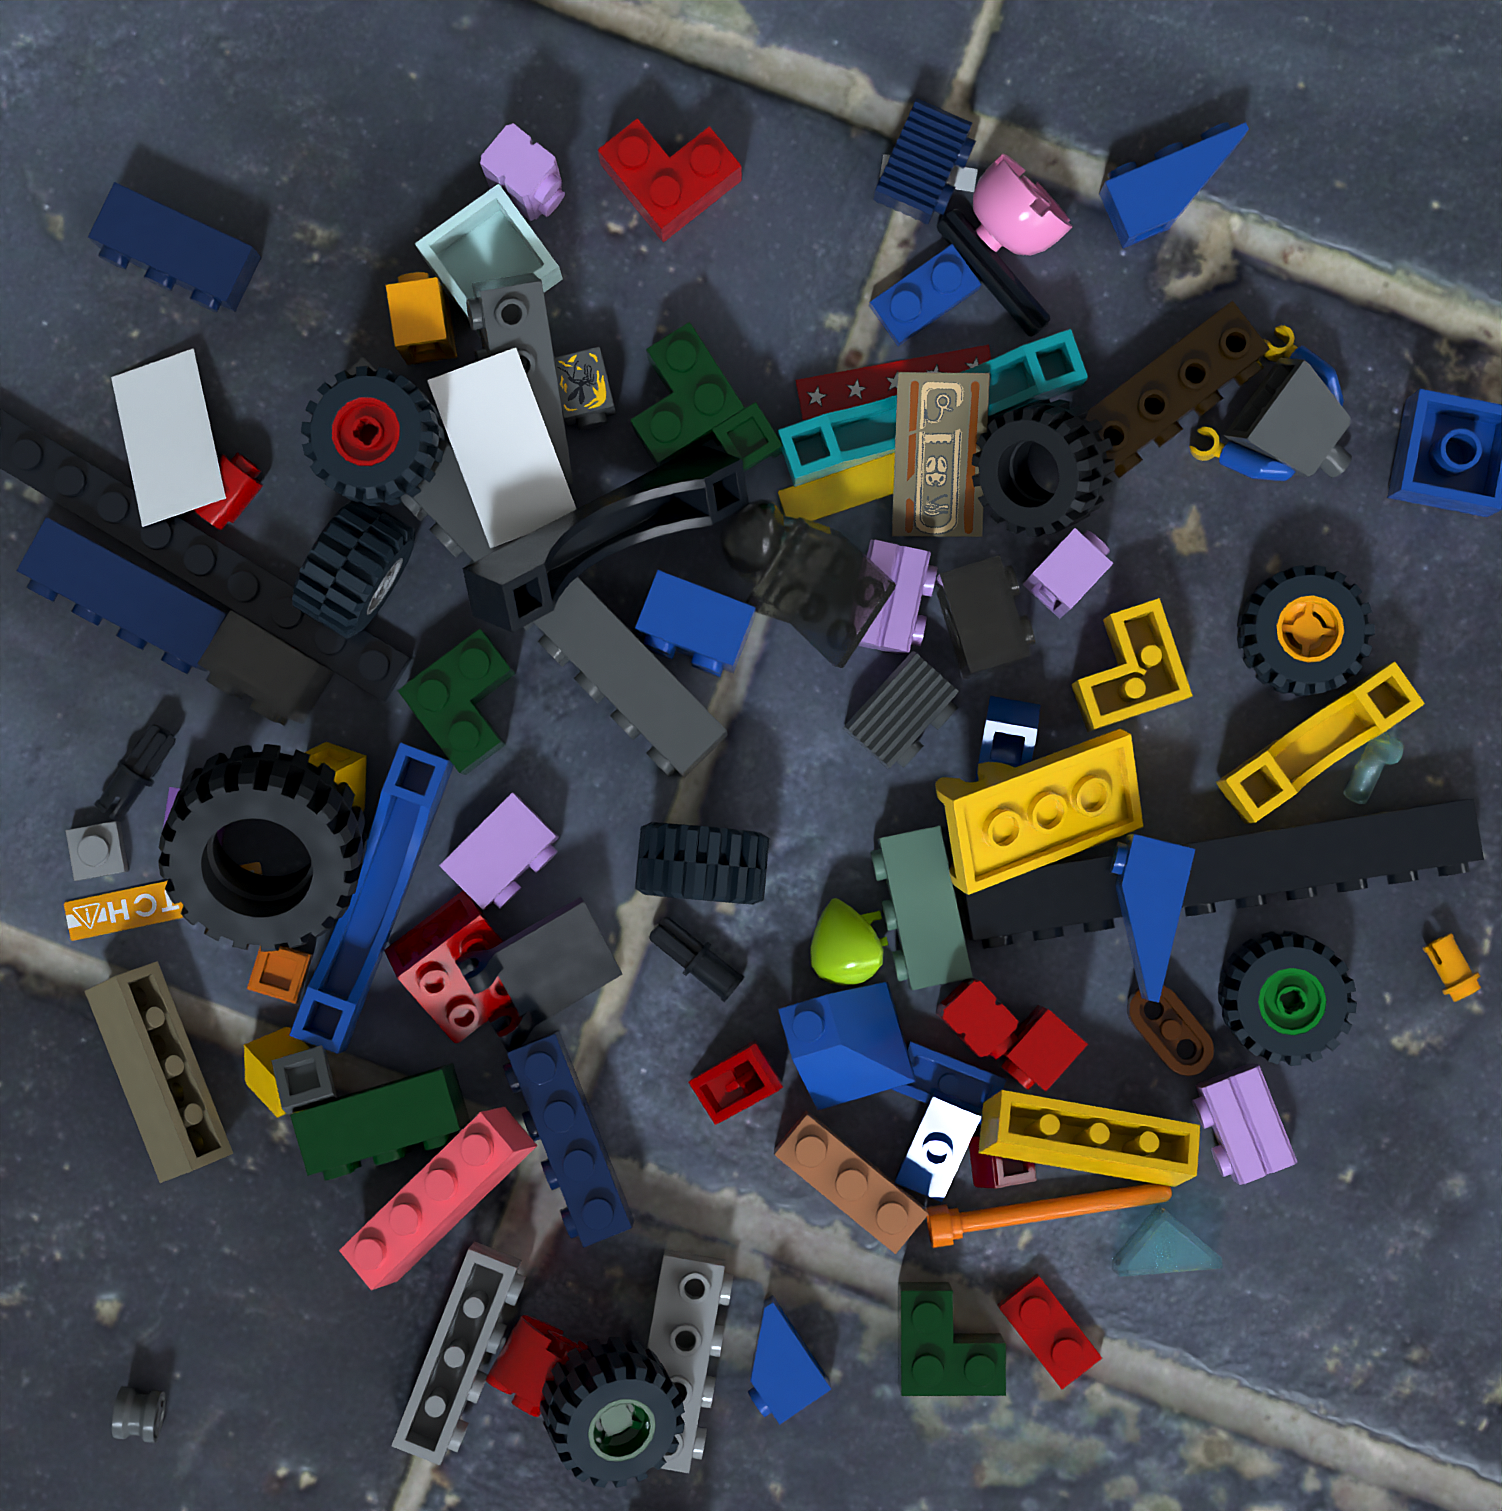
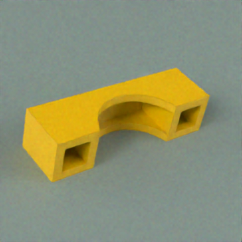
M1395 661L1383 665L1216 781V784L1244 824L1256 823L1296 795L1308 782L1361 745L1383 734L1425 703Z

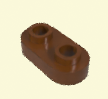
M1163 986L1159 1000L1161 1005L1159 1016L1154 1019L1147 1018L1144 1014V1005L1149 1000L1142 999L1140 990L1137 988L1131 994L1127 1003V1015L1134 1028L1170 1070L1185 1076H1192L1203 1072L1210 1065L1214 1055V1045L1210 1035L1177 995L1166 986ZM1184 1039H1189L1194 1045V1051L1188 1058L1179 1057L1176 1050L1178 1043Z

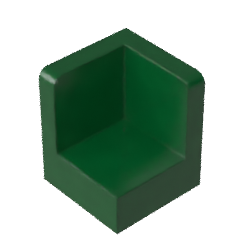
M756 402L712 429V438L717 446L721 445L726 454L742 459L744 472L770 456L774 459L782 454L783 444Z

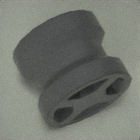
M121 1386L113 1411V1438L126 1439L130 1435L140 1436L144 1442L156 1443L159 1439L164 1420L165 1392L152 1390L148 1394L137 1393L134 1387Z

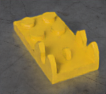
M1122 729L1114 730L1015 768L998 762L980 763L977 769L979 780L977 782H965L960 778L942 777L935 783L937 798L945 806L953 855V863L949 866L951 882L955 887L968 895L1143 827L1132 737L1130 733Z

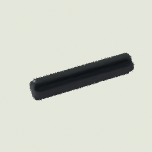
M953 209L944 215L937 223V230L950 245H954L966 264L1028 336L1032 337L1043 330L1050 321V315L997 253L979 237L973 225L958 209Z

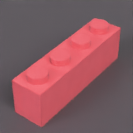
M506 1107L480 1112L339 1250L370 1290L397 1282L538 1145Z

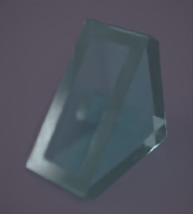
M1159 1204L1112 1259V1269L1119 1277L1223 1268L1222 1257Z

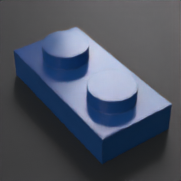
M951 244L870 301L869 307L899 347L977 292L982 284L954 245Z
M909 1041L907 1050L917 1082L893 1088L892 1090L927 1104L934 1090H937L978 1107L983 1111V1102L1003 1090L1007 1079ZM981 1115L980 1121H979V1123H978V1124H980V1125H981V1121H982V1115Z

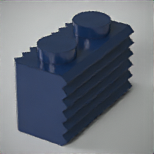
M916 98L877 184L873 200L895 211L902 212L906 216H911L915 220H920L924 224H929L934 211L944 215L956 188L947 182L955 166L962 169L965 168L976 144V140L968 137L972 122Z

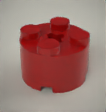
M523 1315L513 1327L485 1381L506 1394L512 1395L515 1393L511 1403L522 1411L534 1417H539L541 1414L540 1401L545 1400L542 1392L545 1380L554 1381L555 1379L551 1372L552 1368L557 1362L565 1364L569 1361L567 1353L575 1347L581 1352L587 1349L588 1345L580 1340L576 1344L563 1336L564 1331L535 1317Z

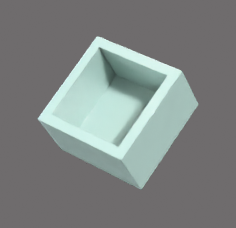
M499 184L415 243L424 261L435 276L438 277L440 283L468 321L466 300L474 298L472 283L533 273L542 280L545 293L563 280L558 264ZM479 329L475 330L477 334L480 336Z

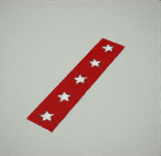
M989 344L797 379L795 381L803 420H808L826 413L897 395L898 372H963L992 360Z

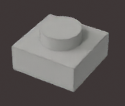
M114 821L65 830L74 881L129 872L120 822Z

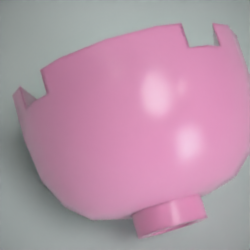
M1004 153L986 169L978 180L973 194V210L981 222L976 232L995 252L1004 246L1017 255L1031 256L1047 250L1058 242L1072 228V225L1068 223L1070 219L1059 204L1038 182L1034 184L1024 175L1019 178L1026 170Z

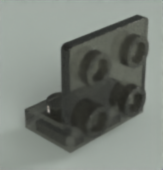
M799 517L747 598L746 603L754 606L756 613L790 623L833 666L843 668L895 590L896 584L840 531Z

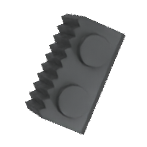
M912 651L843 729L887 769H890L895 762L904 768L924 746L917 738L928 725L931 724L938 730L958 709L951 700L959 691L915 651Z

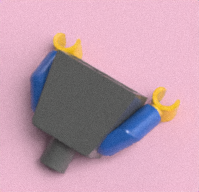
M1285 325L1277 326L1274 334L1283 340L1286 346L1277 348L1270 341L1263 339L1270 348L1264 355L1265 358L1276 362V364L1224 433V436L1230 441L1227 444L1219 442V436L1215 430L1210 427H1201L1197 430L1198 433L1210 437L1214 445L1208 451H1199L1196 447L1189 446L1190 452L1193 457L1201 461L1218 457L1221 465L1252 479L1286 481L1293 475L1309 478L1318 468L1331 478L1337 477L1349 466L1352 455L1338 443V440L1350 425V416L1342 407L1344 398L1336 370L1304 345L1300 347L1295 346L1294 333L1289 327Z

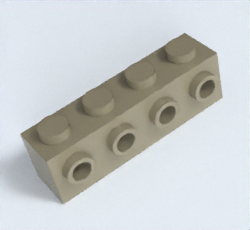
M158 961L119 974L85 990L159 1182L162 1183L233 1154Z

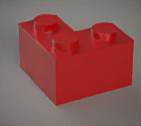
M638 118L597 149L603 169L663 243L742 181L741 164L710 126L670 158Z

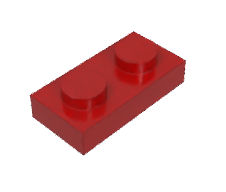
M1038 1274L1034 1275L997 1304L1062 1390L1102 1359L1098 1351Z

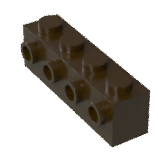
M1233 300L1088 410L1086 420L1090 422L1097 419L1104 427L1098 432L1101 439H1110L1113 448L1106 451L1107 459H1115V471L1113 472L1118 478L1124 476L1143 461L1138 452L1152 441L1160 448L1183 430L1179 421L1194 410L1201 417L1224 398L1219 390L1235 380L1240 387L1264 368L1259 360L1270 348Z

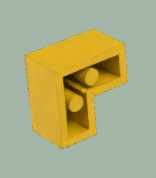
M1160 598L1110 614L1103 619L1118 667L1079 679L1071 684L1087 732L1192 697L1193 695Z

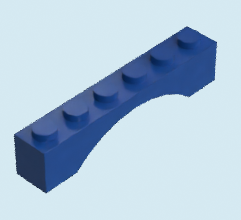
M403 743L399 744L381 791L376 814L367 840L366 852L356 892L352 894L350 906L336 923L328 945L306 989L289 1036L315 1046L322 1045L324 1049L336 1054L347 1051L454 765L451 761Z

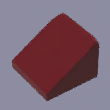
M980 1135L972 1136L969 1142V1151L975 1187L996 1189L1037 1181L1035 1163L980 1154Z

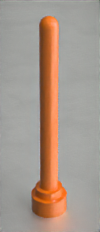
M1149 1183L960 1213L958 1208L948 1209L947 1204L926 1207L928 1212L926 1219L932 1248L951 1246L954 1244L953 1240L962 1239L963 1233L1163 1203L1171 1198L1172 1189L1170 1186Z

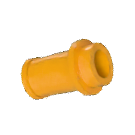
M1452 932L1446 934L1444 938L1442 936L1422 947L1445 985V988L1442 989L1443 994H1449L1453 1002L1461 1000L1481 988L1477 981L1481 977L1478 971L1474 973L1471 971L1454 940Z

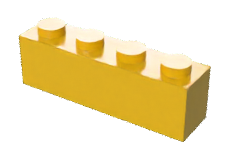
M1001 1090L983 1102L979 1153L1176 1187L1197 1176L1200 1125Z

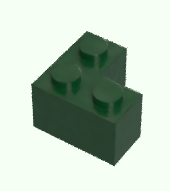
M690 322L646 349L648 361L670 395L630 421L633 431L657 467L713 439L712 429L745 409Z
M478 629L397 690L459 773L467 775L506 745L476 704L516 673L481 629Z
M898 1282V1386L901 1396H1006V1343L1000 1333L953 1334V1290L949 1282Z

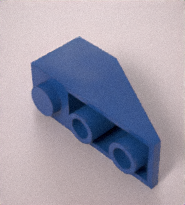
M1228 122L1219 124L1200 135L1202 141L1186 148H1184L1182 142L1174 143L1154 154L1155 161L1141 167H1137L1136 162H1130L1117 167L1107 174L1109 180L1105 181L1099 195L1123 249L1171 228L1242 141L1249 130L1246 122L1233 128L1230 127Z

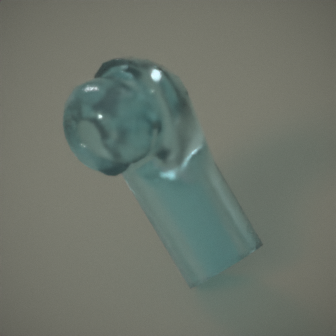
M1384 732L1366 743L1343 791V794L1349 800L1359 804H1366L1385 764L1392 765L1401 759L1403 754L1401 740L1397 737H1390L1387 732Z

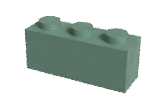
M935 826L877 839L879 849L870 852L876 880L886 879L890 899L881 901L887 931L897 930L901 950L892 951L898 982L907 980L909 989L916 990L973 978L953 883L950 878V869L941 827Z

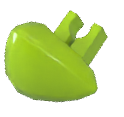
M837 898L831 899L821 913L810 946L811 967L818 978L831 984L848 986L865 982L874 976L883 964V946L888 945L887 937L878 938L875 930L870 926L872 921L882 919L880 911L860 915Z

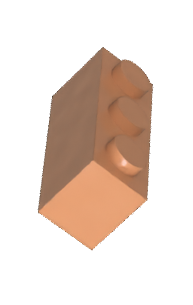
M807 1110L804 1111L774 1148V1155L894 1254L901 1249L928 1215L926 1208Z

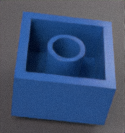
M1419 389L1409 396L1405 401L1387 498L1482 517H1489L1501 511L1502 404L1425 389Z
M657 570L635 630L639 638L644 639L642 644L650 652L668 659H673L675 652L684 654L692 658L693 668L720 678L723 670L734 674L755 619V607Z

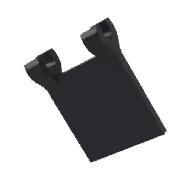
M581 897L494 948L470 951L455 961L474 994L489 988L497 976L501 980L516 1008L499 1010L491 1015L488 1020L507 1052L521 1046L536 1025L623 975Z

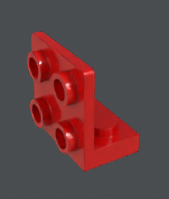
M464 890L384 950L398 980L454 1043L461 1042L486 1023L491 1015L513 1002L498 976L489 988L474 994L455 963L465 953L491 949L504 942L489 925L479 905Z

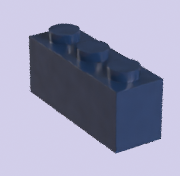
M114 182L88 235V238L101 249L98 256L103 260L125 270L129 262L147 270L144 278L169 291H172L175 284L192 291L190 300L214 312H218L220 306L236 312L261 260L260 255L252 246Z

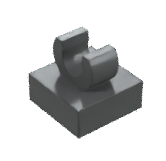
M322 1045L271 1060L281 1107L287 1115L338 1100L327 1051Z

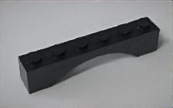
M700 445L462 568L472 615L513 633L554 611L559 597L569 584L586 569L607 556L657 536L713 525L749 505L742 459Z

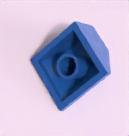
M888 982L826 994L778 1009L792 1060L817 1110H823L917 1082Z

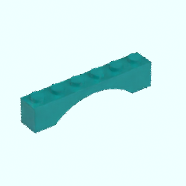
M1071 329L1022 345L999 357L960 372L990 373L988 420L1033 402L1051 399L1077 390L1083 386L1088 378ZM897 395L868 404L826 413L778 430V438L783 444L782 454L794 487L895 453Z

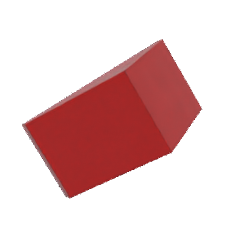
M756 1039L688 1082L715 1125L783 1088L781 1079Z

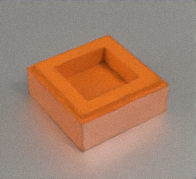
M281 944L278 951L262 952L260 945L247 989L294 1004L299 1003L313 954Z

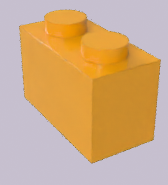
M414 272L399 276L398 283L386 285L394 345L406 364L411 365L457 358L449 299L438 277L429 278L428 273Z

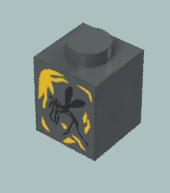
M600 347L554 357L561 407L567 426L577 424L578 430H589L606 425L608 423L607 417L616 415V410Z

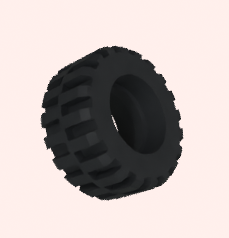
M264 744L262 752H253L251 745L234 747L229 759L225 753H218L206 760L203 769L195 768L186 778L182 790H179L162 830L158 846L162 851L158 860L160 876L168 879L165 890L171 902L174 904L182 902L181 915L191 925H195L197 922L206 927L204 934L212 939L219 941L221 936L234 941L232 947L248 950L249 944L261 945L262 952L278 951L280 944L286 942L289 948H295L308 943L310 932L315 937H319L330 930L334 919L342 918L350 906L352 894L356 892L366 852L367 835L363 832L365 818L361 807L357 805L352 806L355 794L348 784L341 782L337 785L334 782L336 771L325 763H321L319 767L309 763L310 754L295 749L293 756L280 753V745ZM242 819L272 821L292 831L303 842L312 862L303 869L289 875L263 876L240 867L231 860L219 842L217 831L229 823Z

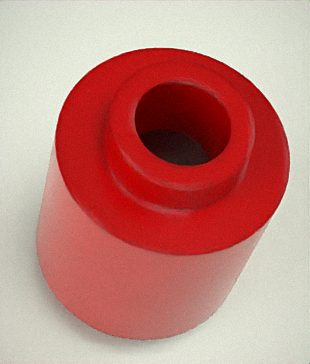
M239 452L233 458L222 454L218 459L226 499L194 509L197 514L220 530L228 522L234 523L264 486L257 479L261 470Z

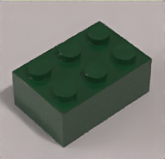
M453 1063L337 1097L338 1100L290 1114L307 1175L322 1172L325 1181L355 1172L356 1168L362 1167V1159L373 1157L374 1164L380 1165L405 1157L406 1153L411 1152L410 1145L422 1141L425 1150L447 1145L459 1133V1130L470 1122Z

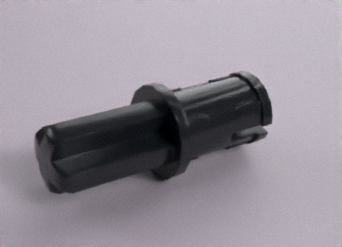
M150 725L126 761L119 760L117 763L120 768L101 797L96 800L95 806L105 814L114 799L119 797L120 801L109 817L118 822H123L125 815L146 786L152 787L155 783L152 776L176 743V738L173 734L159 725Z
M670 917L661 919L650 933V941L685 968L682 972L685 976L691 973L717 994L723 1002L730 997L745 977L709 950L711 946L709 942L703 945Z

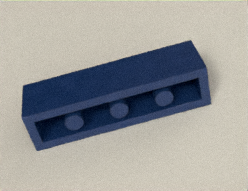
M48 517L45 518L16 570L30 578L26 588L53 602L58 594L75 602L71 610L72 613L97 626L100 625L103 618L120 627L116 634L117 637L141 650H144L148 642L165 651L161 661L186 674L190 672L192 666L207 672L235 621V618Z

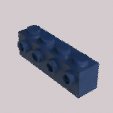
M560 1031L507 1052L510 1062L503 1065L507 1081L514 1094L520 1091L523 1093L529 1111L522 1113V1117L529 1136L534 1142L541 1139L548 1159L541 1161V1165L551 1190L561 1189L567 1207L560 1209V1213L570 1238L579 1236L584 1248L631 1229L634 1224V1218Z

